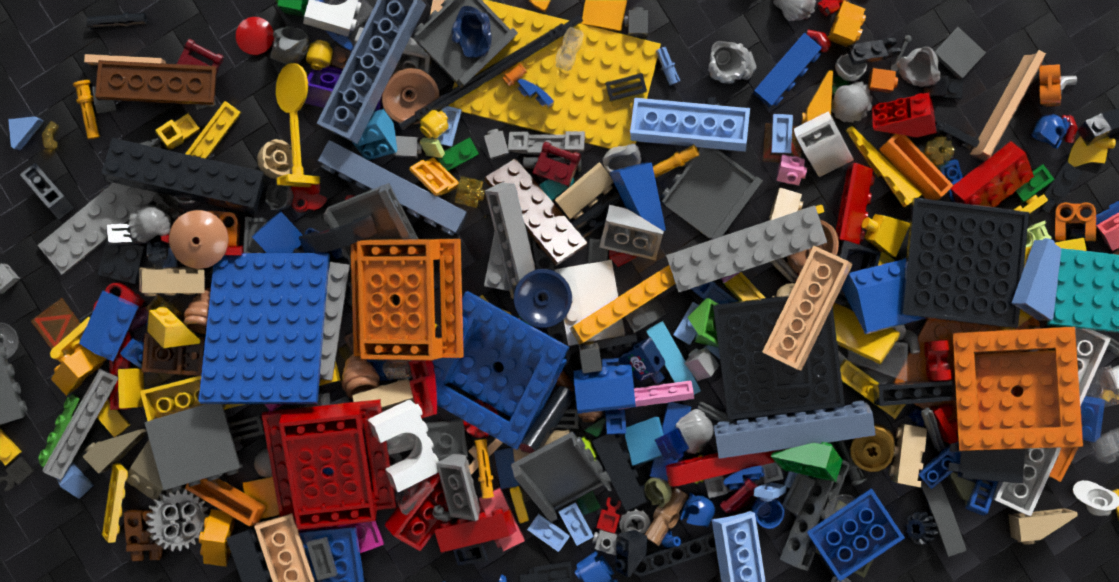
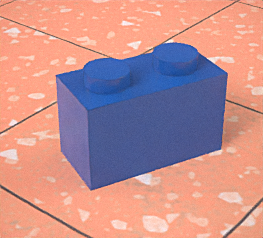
M1084 397L1080 406L1083 440L1095 442L1101 436L1105 406L1104 399Z

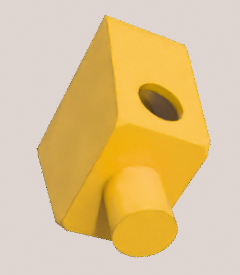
M875 214L873 219L865 218L862 222V228L867 230L865 240L879 251L896 257L910 223Z

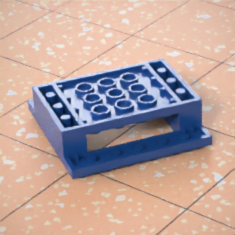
M467 291L462 298L464 357L433 360L437 405L518 450L520 443L542 412L567 362L564 357L569 347ZM496 362L503 364L504 369L502 372L496 370ZM450 382L512 417L510 422L445 386V384Z

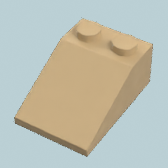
M1063 508L1035 511L1031 516L1023 513L1008 514L1011 538L1018 540V542H1023V544H1034L1035 540L1043 539L1077 517V512Z

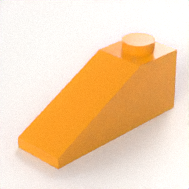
M833 71L826 73L805 113H802V124L828 111L831 115Z

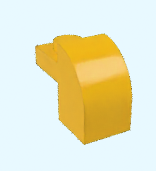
M186 114L175 122L170 120L156 129V134L167 149H173L200 131V128L191 116Z

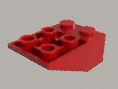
M929 92L872 106L873 130L912 137L936 133L934 109Z

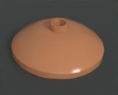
M414 68L403 69L390 77L382 94V104L386 113L393 120L401 123L413 116L417 110L439 98V90L436 82L428 73ZM407 90L412 91L410 95L405 94Z
M194 210L181 215L172 225L169 234L170 248L174 256L182 264L196 269L207 268L219 262L226 253L229 242L228 232L224 223L216 215L203 210ZM194 237L199 238V244L193 242Z
M820 220L827 243L816 247L837 256L839 247L837 233L830 224ZM812 248L787 256L788 263L794 271L799 274L801 273Z

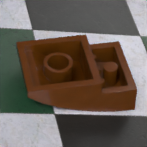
M145 333L142 372L201 376L206 337H198L200 344L163 348L149 333Z

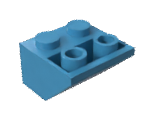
M384 109L373 112L358 144L353 142L366 160L393 154L398 150L394 123Z

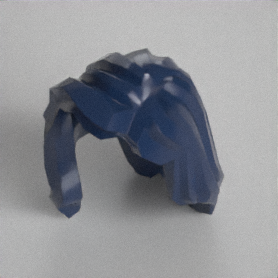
M463 6L452 26L453 43H459L464 55L468 58L485 56L491 47L492 41L489 17L486 13L480 12L472 6Z

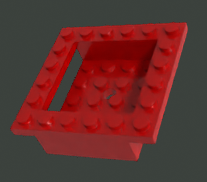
M381 399L262 413L279 516L282 517L293 513L294 519H296L297 530L376 521L377 510L396 508L394 488L391 486L385 470L391 466L387 440L380 443L373 436L368 419L383 412ZM363 424H364V430H365V437H366V443H367V450H368V456H369V463H370V469H371L373 489H371V482H370L369 469H368L367 456H366L365 443H364L363 430H362ZM329 467L334 472L328 475L323 472V469Z

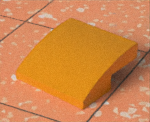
M585 0L582 16L583 22L581 24L601 27L605 30L621 31L627 0Z
M434 157L426 162L421 160L409 168L435 196L446 194L456 189L459 185V182Z
M273 477L243 483L245 494L267 506L261 519L279 515Z

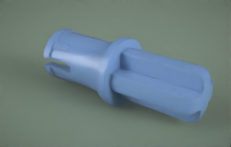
M662 47L656 50L662 65L661 70L664 71L669 86L679 82L680 79L674 67L675 63H672L667 49Z

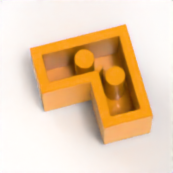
M843 1L828 39L845 47L852 43L855 44L862 33L860 26L863 25L866 15H863L865 9Z
M80 345L74 351V354L71 356L67 354L60 360L61 364L54 369L55 373L51 380L67 396L80 387L86 377L98 370L106 358Z
M211 509L209 517L205 518V530L199 536V543L202 544L200 555L203 556L204 564L227 567L231 551L226 538L233 533L235 518L224 511Z

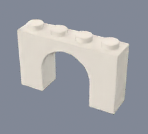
M309 0L303 24L348 37L350 30L354 31L357 20L353 18L355 13L359 14L362 3L358 2L359 0H347L340 5H329Z
M410 399L368 419L372 434L380 443L405 432L413 433L415 445L411 454L406 459L385 469L391 486L397 492L439 472L436 464L439 460L432 451L434 446L431 439L427 436V425L420 416L422 415V410L418 404H414Z

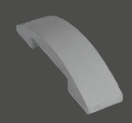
M566 131L565 135H529L528 132H509L508 151L540 155L542 146L546 141L551 143L552 146L571 153L584 151L585 131Z
M776 462L762 465L765 477H760V480L752 482L762 484L783 479L781 468ZM736 472L705 479L708 497L712 498L735 491L727 488L724 485V480Z

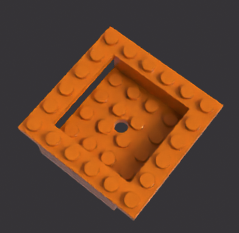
M461 239L361 240L350 245L354 356H361V359L435 360L439 358L464 357ZM440 259L442 337H435L433 260ZM395 294L400 298L399 305L393 303V296Z
M1075 327L953 333L959 451L1083 447ZM1056 349L1054 351L975 354V352ZM1015 386L1021 387L1023 389L1022 396H1013L1011 393L1012 389Z

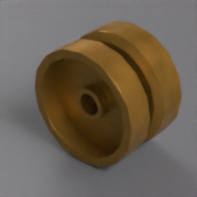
M874 423V436L854 438L850 448L854 463L861 469L869 472H876L886 468L891 463L894 455L895 444L893 435L885 426Z

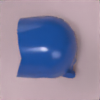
M1046 114L1037 120L1031 135L1034 139L1048 143L1053 148L1058 149L1063 141L1062 137L1067 133L1070 122H1067L1065 117L1062 119L1055 114Z
M690 492L680 520L688 518L687 523L708 528L715 514L714 505L708 498L699 495L695 496Z
M757 497L758 499L751 507V511L755 513L756 523L767 529L778 526L784 518V508L781 503L776 499L762 501L760 500L761 497Z

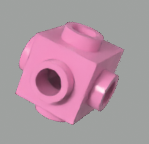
M782 154L776 181L799 186L801 178L805 179L807 168L804 167L805 159Z

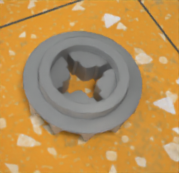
M643 510L627 511V514L622 515L619 521L620 529L623 533L637 530L644 534L650 526L649 516ZM635 519V521H637L638 526L634 525V523H632L631 520Z

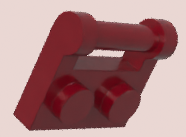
M188 39L177 64L210 66L190 56L193 50L214 61L212 66H216L218 72L224 56L219 53L215 54L197 45L194 40Z
M545 141L533 174L569 187L580 162L581 154L557 148ZM549 153L571 160L569 166L547 157Z
M750 479L744 482L745 485L727 501L724 500L720 506L726 513L734 516L737 515L757 498V496H754V490L759 485L753 483Z

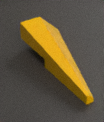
M853 126L845 130L877 177L882 176L903 207L909 205L913 198H918L922 195Z

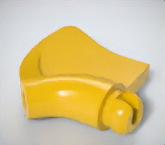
M1080 136L1071 148L1068 163L1074 167L1092 162L1105 164L1108 148L1113 149L1116 140L1106 137L1087 146Z

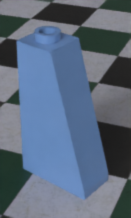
M1048 238L1034 240L1012 300L1013 305L1037 320H1053L1062 248Z

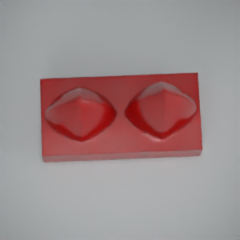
M945 404L938 407H929L934 413L944 442L955 444L959 441L957 437L958 419L948 421L954 406Z

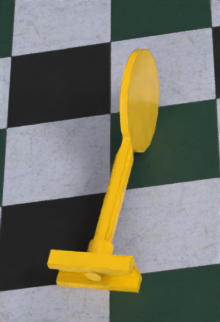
M296 63L287 64L283 67L276 82L277 103L284 112L290 113L293 159L292 174L276 178L277 185L311 187V184H320V176L304 175L301 165L297 112L305 103L308 93V79L303 67Z

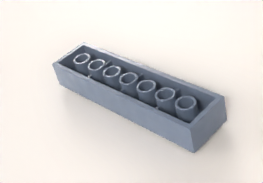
M377 0L319 117L318 125L358 144L426 7L422 0Z
M330 140L318 160L322 163L321 167L328 172L334 174L336 171L339 173V177L350 183L352 180L356 181L355 185L365 191L390 183L402 208L404 206L408 209L407 212L417 218L420 215L425 217L424 221L434 227L437 224L442 226L441 230L451 236L454 233L459 234L469 215L466 211Z
M855 401L852 405L844 407L794 412V414H775L773 417L758 416L753 420L742 418L733 423L722 421L714 425V432L720 459L794 448L810 443L821 444V442L827 443L874 436L875 427L873 413L868 403Z

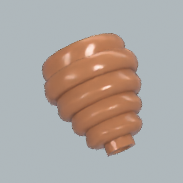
M205 288L204 293H198V296L194 297L184 312V325L191 331L206 334L211 288Z
M353 354L346 360L342 374V388L350 399H353L352 395L358 394L361 391H368L379 387V374L371 363L367 362V359H361V356H354Z

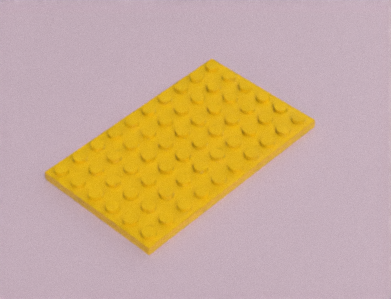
M482 0L510 30L514 28L518 34L477 74L561 23H567L569 20L489 0ZM580 23L568 30V33L519 62L527 70V73L520 79L535 84L554 100V104L549 109L546 105L543 107L536 100L537 94L531 99L528 95L524 97L518 90L520 86L518 80L514 86L511 85L509 87L502 79L505 73L508 74L519 63L448 106L461 109L464 113L551 135H565L566 131H585L586 144L606 149L636 144V141L630 140L634 99H647L658 57L656 50L660 49L661 44ZM643 73L647 93L610 102L605 82ZM640 79L624 82L610 87L611 89L634 84L640 82ZM455 82L453 89L458 86ZM642 86L612 93V95L616 96L623 93L642 89Z

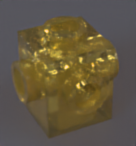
M934 137V140L929 141L925 146V156L933 162V165H944L945 162L953 158L954 147L951 146L952 141H946L945 137ZM939 147H942V153L939 152Z
M461 176L457 187L455 203L477 208L479 201L484 200L485 190L482 189L484 182Z

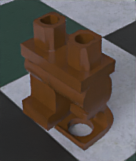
M151 509L128 510L123 513L127 544L126 552L130 551L132 561L143 560V551L149 550L150 560H160L162 558L163 548L155 543L156 539L150 538L152 533L145 529V521L151 520L146 514L152 513L153 510Z

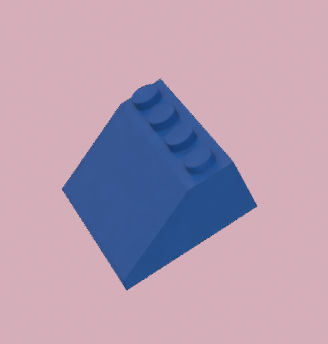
M906 259L848 273L841 289L865 334L925 319V317L901 315Z
M872 489L807 531L810 539L838 581L843 580L905 538Z

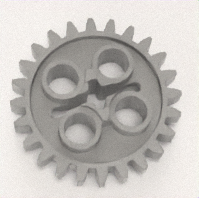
M185 488L173 493L167 489L166 496L160 493L161 499L159 501L153 500L156 505L149 506L153 511L146 514L151 518V520L145 522L151 526L147 531L152 533L150 538L156 539L155 543L161 545L164 549L168 547L169 550L173 551L176 547L177 550L181 551L182 545L189 549V543L195 545L194 539H199V533L205 530L202 527L204 519L209 517L208 514L204 513L208 510V507L202 506L205 501L199 499L200 497L190 491L187 492ZM189 504V510L184 513V507ZM171 507L170 513L165 515V510ZM190 523L189 530L184 531L185 526ZM171 526L170 533L166 534V529Z

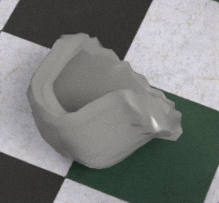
M774 0L773 4L782 10L784 17L788 21H800L810 18L811 14L815 11L816 1Z
M724 41L714 43L711 49L708 68L709 72H711L710 76L715 80H719L720 83L731 84L736 79L740 80L746 74L749 67L750 56L748 49L743 47L741 43L736 44Z
M930 47L915 49L907 57H902L897 62L899 74L912 85L927 87L935 85L940 80L938 57Z
M855 81L849 86L838 88L835 92L831 109L835 113V117L849 123L860 121L866 117V112L872 108V96L870 95L868 85Z
M631 144L613 147L607 151L603 158L604 168L610 175L611 171L640 164L641 153L638 150L639 147Z
M141 205L129 217L128 228L131 229V237L139 242L146 243L157 235H167L170 232L171 216L168 215L167 210L159 205Z
M699 409L690 411L679 419L675 425V436L682 448L686 449L688 453L696 454L697 452H702L706 443L713 436L712 422Z

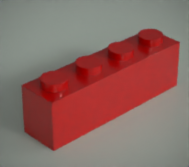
M502 508L492 510L490 514H485V512L479 513L477 521L459 518L454 523L451 521L442 522L440 527L434 531L440 551L445 552L508 537L517 530L510 509L503 510Z

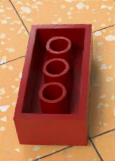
M1010 141L950 189L956 203L994 208L1022 185L1029 182L1034 175L1026 153Z

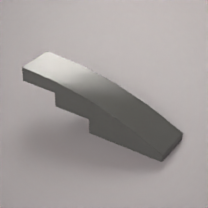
M921 480V489L926 498V504L931 516L934 517L933 523L937 524L935 528L948 558L966 552L962 535L941 482L931 489L924 480Z

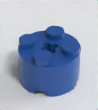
M598 551L593 552L577 563L575 574L580 581L618 582L617 578L613 580L612 575L615 573L603 556H597Z

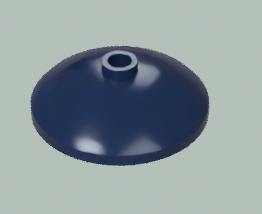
M537 269L527 273L520 279L514 291V305L517 313L525 322L536 327H550L558 324L566 317L571 308L572 292L568 282L559 273L549 269ZM540 294L545 295L544 301H539L538 296Z

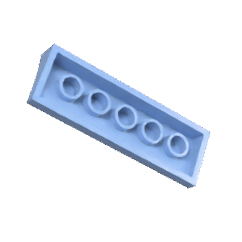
M635 98L630 140L692 146L694 144L696 147L746 152L750 108Z
M749 511L735 516L712 519L721 582H765L755 513Z

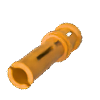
M90 80L74 82L73 87H76L78 96L76 101L81 105L87 139L99 138L100 135L92 105L94 96H91L89 87L91 82Z

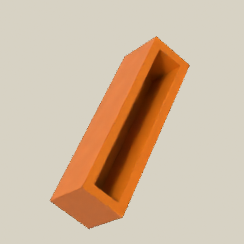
M895 134L879 149L901 174L922 193L925 199L939 200L953 186L906 135Z
M204 478L200 480L201 484L191 487L187 483L186 490L248 526L259 523L267 507L219 478L211 481Z

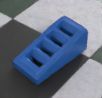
M977 479L966 509L982 516L986 515L998 481H989L992 483L990 486ZM980 487L989 490V492L980 490ZM977 495L986 497V499L983 500L981 498H978ZM977 502V503L983 505V507H980V506H978V505H976V504H974V503Z

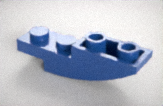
M949 444L918 475L932 489L953 472L948 471L949 463L960 464L961 452H951Z

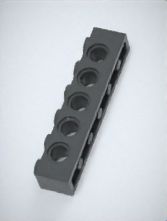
M845 460L842 461L836 482L811 477L817 482L800 516L796 515V520L789 532V537L782 550L780 560L797 568L809 570L817 548L807 534V531L830 516L851 463Z

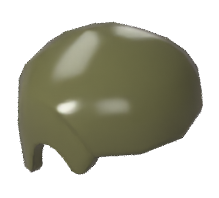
M654 477L645 484L644 491L652 505L658 504L660 505L659 508H662L670 501L672 490L667 481Z

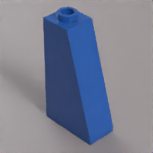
M652 162L640 163L611 171L610 176L626 208L662 231H665Z

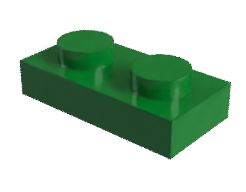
M468 138L445 150L444 156L438 159L441 165L447 171H450L475 158L479 153L471 138Z
M1044 164L1033 170L1034 177L1014 192L1021 202L1026 201L1054 180Z

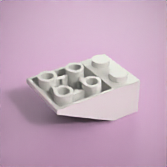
M829 111L794 128L795 136L819 177L854 160Z

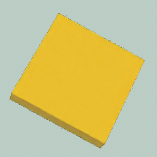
M118 369L119 408L144 407L140 392L144 390V372H142V369Z

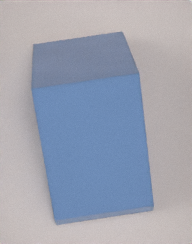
M38 117L8 119L11 147L20 151L44 121Z
M73 462L69 465L62 480L57 478L60 487L78 499L94 486Z

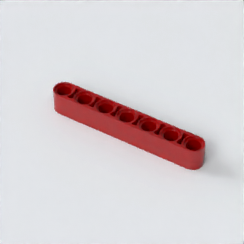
M786 449L720 459L718 453L672 463L665 466L669 486H680L754 466L774 463L775 461L772 459L771 454Z

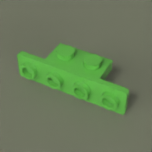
M73 393L70 398L66 399L62 415H59L56 419V427L47 438L48 444L45 450L43 449L39 454L38 460L43 468L73 417L72 414L79 402L78 396Z

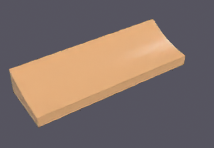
M1038 50L1035 54L1024 55L978 138L980 142L977 148L972 149L970 155L982 161H986L991 157L1041 66L1046 53Z
M813 246L762 352L798 370H802L853 264Z
M293 513L260 522L254 526L273 582H315Z

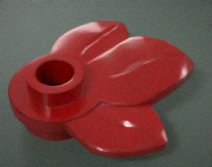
M311 184V187L291 186L294 194L292 208L300 213L308 209L317 210L326 203L327 198L319 195L320 184ZM304 200V205L300 207L298 202Z

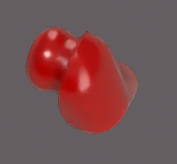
M808 29L807 35L818 42L822 47L820 51H829L831 42L826 34Z
M1063 115L1061 118L1065 117L1067 122H1070L1064 141L1074 143L1078 129L1077 124L1071 115Z

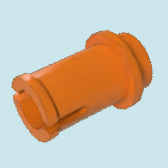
M519 63L508 74L505 73L502 79L509 87L511 85L514 86L515 82L527 73V70Z

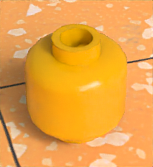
M316 40L309 45L306 61L311 65V68L322 70V68L330 65L333 49L329 43Z
M431 110L420 121L421 132L429 139L439 138L449 127L448 117L442 111Z

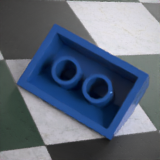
M103 290L79 344L99 356L114 361L139 305Z
M631 364L602 367V371L583 373L582 370L574 371L578 413L636 407Z

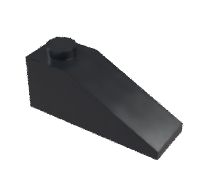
M1119 109L1101 113L1086 120L1077 131L1087 146L1119 131Z
M36 163L20 174L58 220L74 208Z

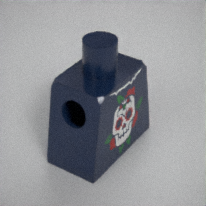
M651 337L627 349L618 359L623 365L631 364L632 373L639 381L650 377L655 384H658L665 378L659 371L665 364V360Z

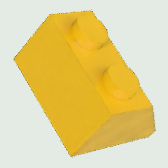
M160 307L157 310H149L147 332L163 348L200 344V339L168 308Z

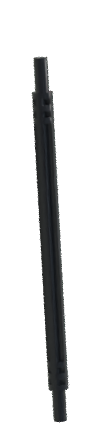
M578 15L565 24L561 23L475 75L463 88L457 86L414 112L413 116L399 123L401 129L404 130L414 123L421 121L431 110L438 112L564 36L568 33V30L582 23L583 19Z

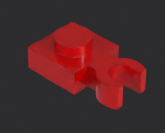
M608 497L606 501L608 509H601L596 528L615 533L620 514H616L615 511L620 508L621 501L618 500L616 506H611V498Z

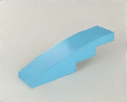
M663 321L647 329L646 332L665 360L664 365L674 383L691 381L694 395L701 390L696 380L685 365V360Z

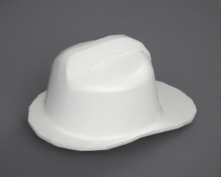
M1079 481L1073 487V493L1076 498L1085 503L1087 510L1093 515L1109 516L1111 511L1119 506V496L1096 483Z

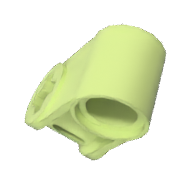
M1045 221L1028 227L1026 247H1031L1034 240L1052 239V236L1046 230Z

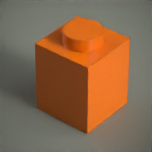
M873 68L869 72V89L871 91L891 93L898 84V77H895L896 71Z

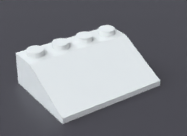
M612 260L555 269V272L563 276L568 282L572 292L571 308L564 318L568 346L579 344L569 328L618 298ZM622 318L587 341L624 336L625 331Z

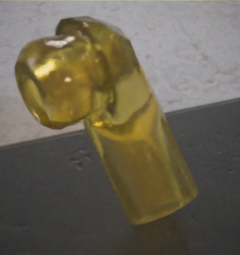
M53 121L49 122L42 133L43 145L50 150H54L57 147V142L53 140V134L59 125Z

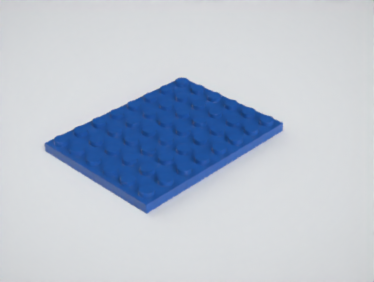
M242 253V255H224L219 262L213 265L199 393L200 404H318L330 261L329 253Z

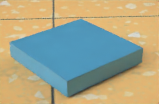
M654 417L626 428L625 438L633 466L668 455L662 442H665L659 417Z

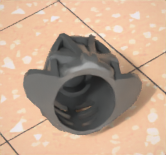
M290 26L281 27L274 31L270 58L286 65L291 63L300 64L306 57L309 49L308 34L300 28Z

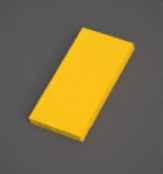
M835 302L833 304L837 344L881 364L899 338L900 332L888 328L865 334L854 311Z

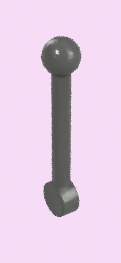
M910 35L904 37L905 42L901 48V53L890 67L891 71L898 70L897 62L902 57L907 44L912 40Z

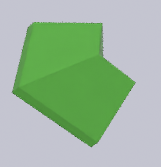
M708 298L687 318L697 332L695 342L719 348L713 305L718 303Z

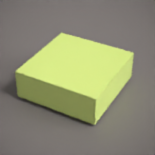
M422 138L420 141L426 156L438 158L444 156L445 152L439 139Z

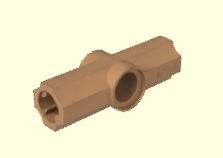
M673 487L670 501L662 508H659V506L656 508L653 515L654 520L645 533L649 541L658 546L660 545L669 528H673L678 522L679 511L688 498L687 494Z

